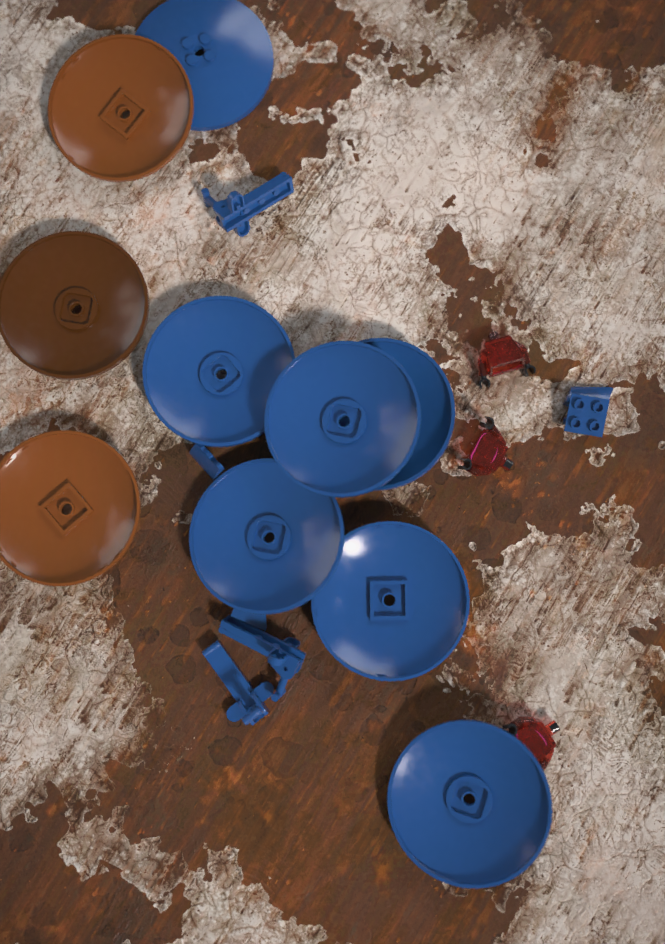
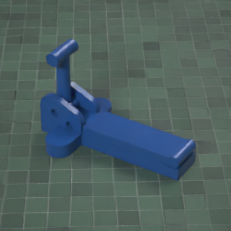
M281 172L278 176L244 196L237 191H232L227 196V199L217 202L210 196L208 188H203L201 192L205 206L212 207L217 214V224L226 232L234 229L237 235L244 237L250 231V218L293 193L294 188L292 177L286 174V172Z
M231 614L221 620L220 628L218 629L219 633L268 657L267 661L281 676L276 691L271 696L272 701H278L286 693L285 687L288 679H291L300 671L307 653L299 650L301 643L296 638L287 637L282 641L246 622L232 617Z
M220 640L215 641L202 651V654L237 701L226 712V716L230 721L236 722L242 719L245 725L248 723L254 725L261 718L269 714L270 710L264 701L274 693V686L271 682L264 681L256 688H253Z

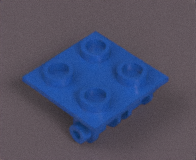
M571 393L567 417H564L563 425H565L564 431L602 437L610 400Z

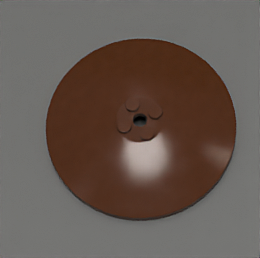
M65 231L43 237L27 246L14 258L0 282V333L11 352L22 363L47 377L60 380H82L108 372L131 354L142 338L147 325L149 293L141 270L130 254L121 246L98 234L84 231ZM77 305L81 306V312L74 314L73 308Z

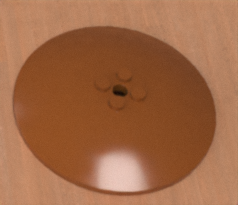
M132 34L105 36L93 40L78 49L68 58L57 73L48 100L49 127L61 153L83 173L109 182L138 180L157 172L167 165L184 145L189 135L194 115L192 87L180 62L159 43ZM124 111H129L130 115L128 118H121Z
M51 431L36 435L20 443L0 462V559L13 572L29 581L42 585L72 586L88 582L104 574L126 553L139 525L141 514L140 492L129 464L108 443L78 431ZM66 504H70L72 511L65 515L63 507Z

